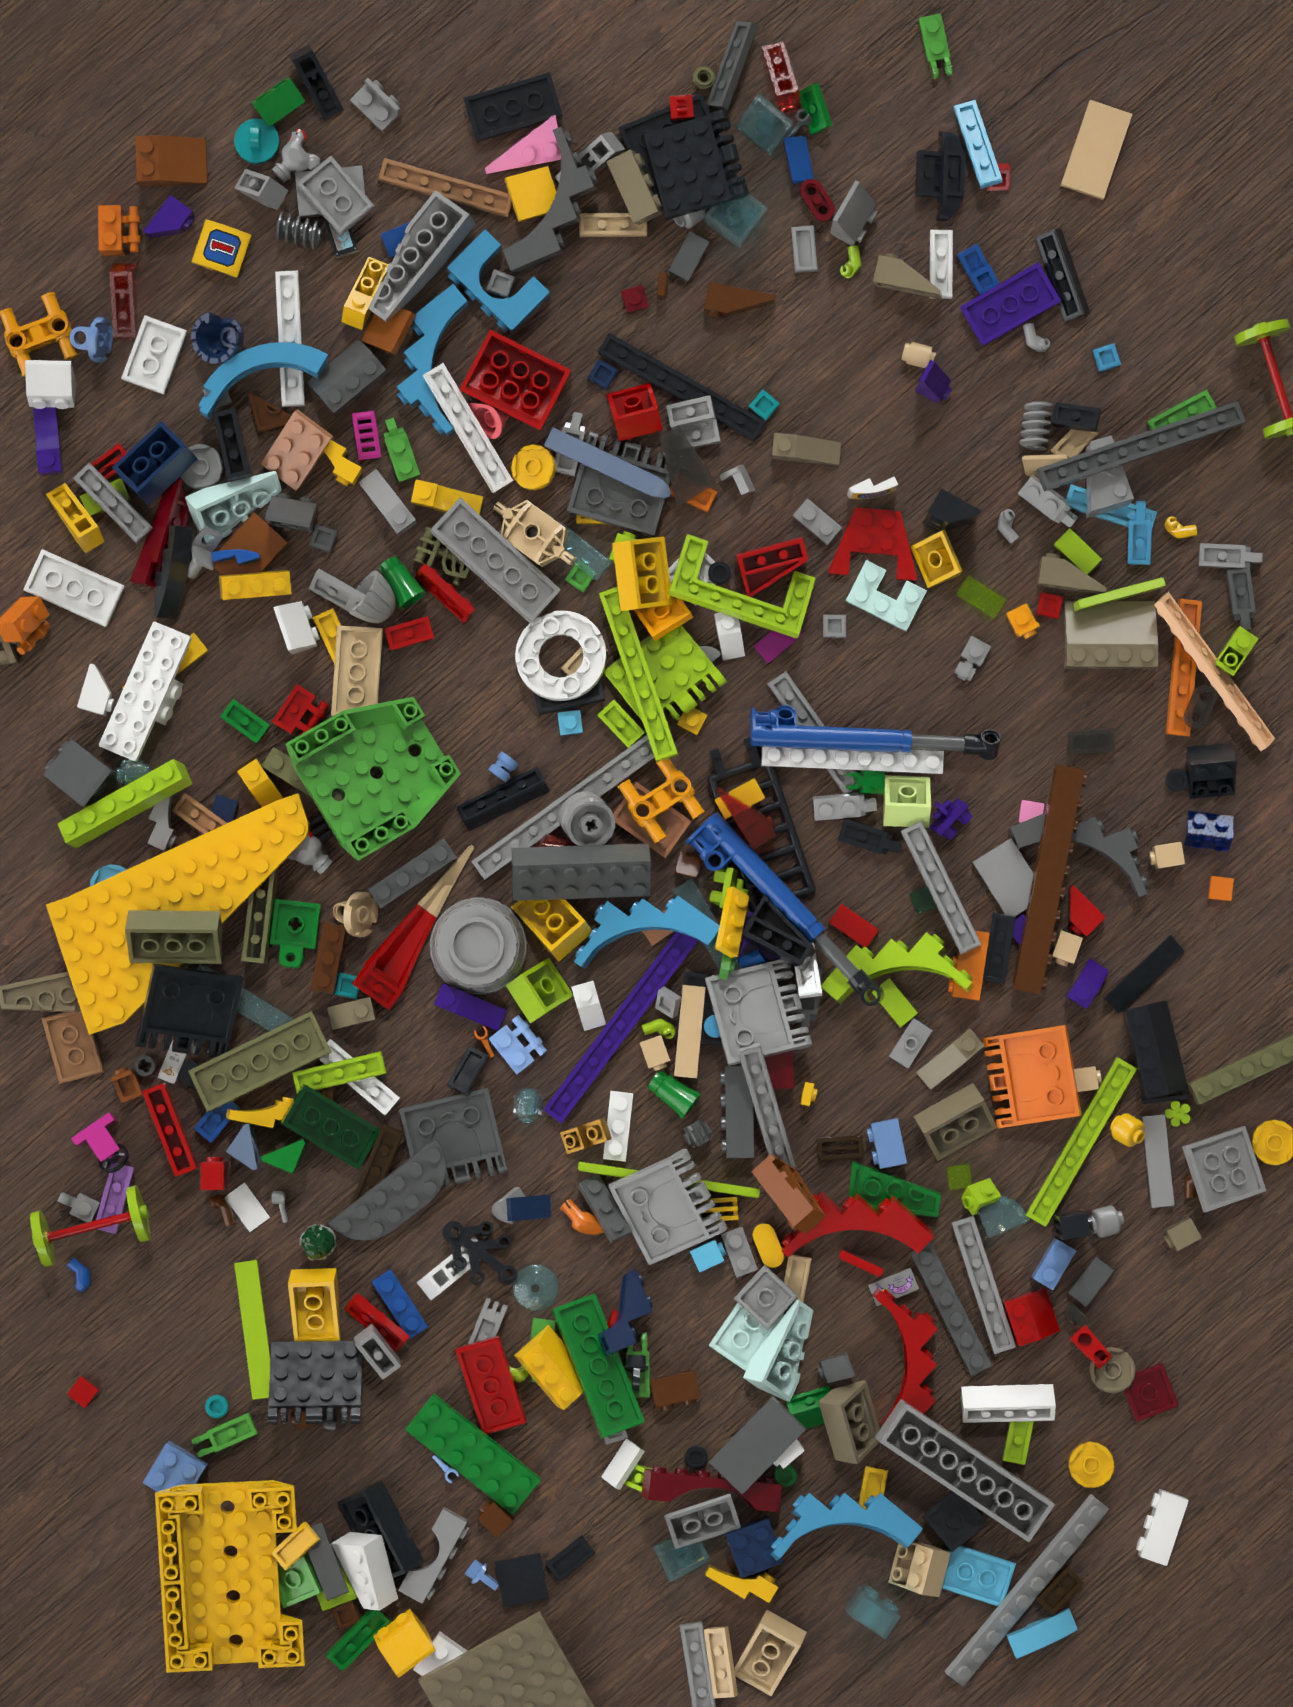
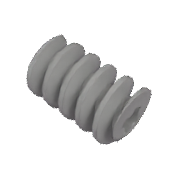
M1039 401L1024 405V409L1028 412L1023 414V418L1027 421L1022 423V427L1026 430L1021 431V436L1025 438L1020 440L1021 446L1036 451L1048 450L1042 444L1049 442L1043 435L1050 434V431L1045 429L1044 426L1051 425V422L1045 420V417L1052 416V413L1046 411V408L1053 407V404Z

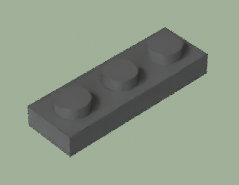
M596 1174L579 1182L578 1188L609 1242L612 1244L629 1236L632 1230L600 1175Z

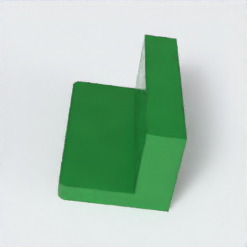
M286 77L250 103L261 115L267 126H271L303 104L305 100L292 80Z
M829 1385L794 1395L790 1402L786 1401L789 1412L806 1429L825 1424L819 1401L831 1391Z

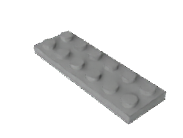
M461 497L429 531L529 623L541 613L561 590Z

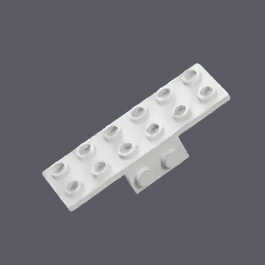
M157 622L152 623L100 740V747L135 762L139 760L155 721L166 725L173 714L176 700L182 694L184 684L174 678L192 637Z

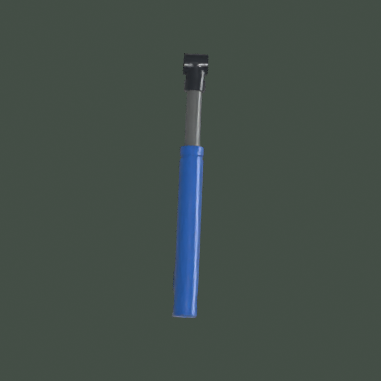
M782 705L776 710H770L769 712L756 711L755 708L750 710L751 746L876 752L901 751V753H910L911 749L962 751L963 754L979 755L985 760H993L998 756L1001 741L1000 734L994 730H985L981 734L942 736L912 734L911 730L797 725L796 711L791 706Z
M718 812L713 814L686 840L685 843L687 845L691 844L700 853L699 857L704 861L705 866L709 870L724 869L733 861L810 943L814 942L849 980L847 983L861 997V1001L865 1005L875 1006L882 1002L885 995L883 988L875 984L862 969L859 970L824 933L826 928L818 922V919ZM714 854H718L721 858L719 866H715L712 863ZM869 989L877 992L878 997L876 1001H871L868 998L867 993Z

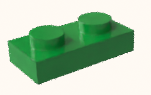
M819 83L811 84L798 91L797 94L802 109H805L807 112L805 118L808 114L812 117V123L808 125L810 134H818L831 127V119Z
M232 699L220 716V718L256 744H258L270 727L268 723L234 699Z

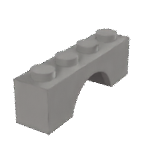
M443 1507L432 1527V1531L439 1541V1554L437 1558L428 1566L413 1568L408 1571L398 1591L421 1604L425 1599L430 1600L436 1589L432 1586L436 1578L441 1580L447 1569L443 1566L447 1558L452 1560L458 1547L454 1546L458 1538L463 1540L469 1529L466 1526L467 1519Z

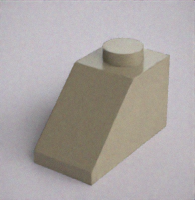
M371 997L327 1008L332 1030L377 1020Z

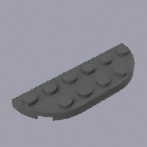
M437 1138L336 1215L328 1224L338 1233L348 1238L373 1240L389 1234L427 1205L441 1189L446 1173L445 1154Z

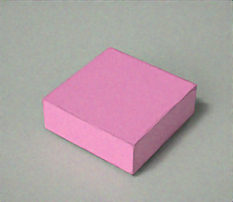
M1022 800L1018 823L1043 814L1044 803Z

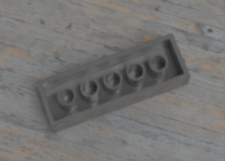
M649 843L512 848L513 901L650 896L651 858Z

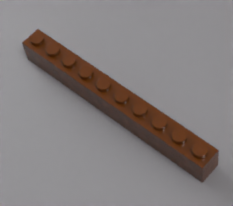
M1057 763L1054 766L1012 987L1015 990L1041 994L1042 989H1046L1048 976L1045 975L1046 966L1050 967L1052 961V953H1049L1050 945L1054 944L1057 932L1053 930L1055 922H1059L1061 914L1058 904L1059 899L1063 900L1065 886H1062L1064 877H1068L1070 864H1067L1068 855H1072L1074 842L1071 841L1072 833H1076L1078 828V819H1075L1077 810H1081L1082 807L1081 787L1085 788L1087 782V774H1084L1085 770L1083 768Z

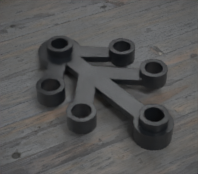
M451 1221L444 1226L442 1235L444 1240L451 1244L452 1267L455 1271H462L467 1265L466 1259L461 1254V1245L468 1250L471 1268L470 1281L472 1284L480 1285L485 1280V1274L480 1270L479 1259L498 1273V1280L501 1284L511 1285L517 1279V1271L513 1266H504L485 1251L508 1249L511 1245V1239L508 1236L502 1235L498 1239L476 1242L467 1237L477 1234L481 1236L490 1235L493 1231V1226L490 1222L484 1221L480 1225L463 1227L459 1222ZM482 1226H487L489 1232H484ZM451 1229H456L458 1235H452ZM504 1239L507 1242V1246H502L500 1240ZM456 1260H460L463 1263V1266L458 1267L456 1265ZM505 1271H510L512 1273V1277H507L505 1275ZM474 1275H480L481 1281H476Z

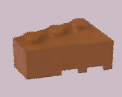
M770 1154L751 1171L776 1203L779 1210L788 1219L787 1223L793 1230H800L807 1234L826 1217L802 1177L793 1166Z

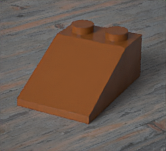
M161 135L135 136L136 176L140 187L208 184L206 139Z

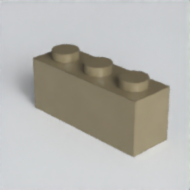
M630 149L606 161L635 224L641 225L663 214L660 208L663 206L659 195H655L652 190L654 183L651 176L644 172L642 166L645 163L640 153L636 154L635 151Z

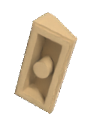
M1067 454L1030 455L1022 457L1026 476H1037L1036 470L1038 468L1070 457Z

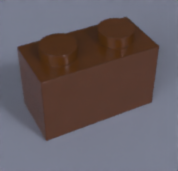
M695 1369L650 1379L655 1407H661V1410L674 1408V1404L683 1402V1405L697 1403L696 1399L701 1398Z

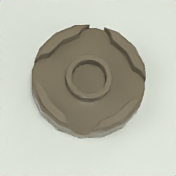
M1106 1348L1113 1358L1100 1370L1091 1361V1379L1097 1388L1105 1393L1116 1394L1123 1392L1131 1386L1135 1379L1136 1368L1134 1361L1128 1353L1120 1348Z

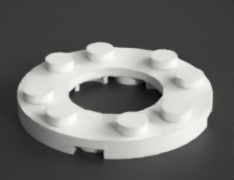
M553 611V613L537 617L526 626L517 642L515 659L518 672L523 682L531 691L549 700L566 701L586 694L598 683L606 666L607 652L600 631L589 619L571 611ZM566 635L579 642L583 649L584 657L581 666L575 673L558 678L549 675L543 670L540 665L539 654L541 647L547 640L554 636Z

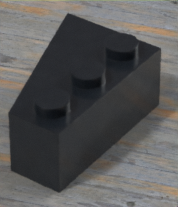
M764 895L742 933L744 939L805 971L815 953L813 945Z

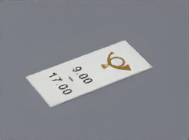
M172 1043L157 1078L174 1084L186 1054L172 1052Z

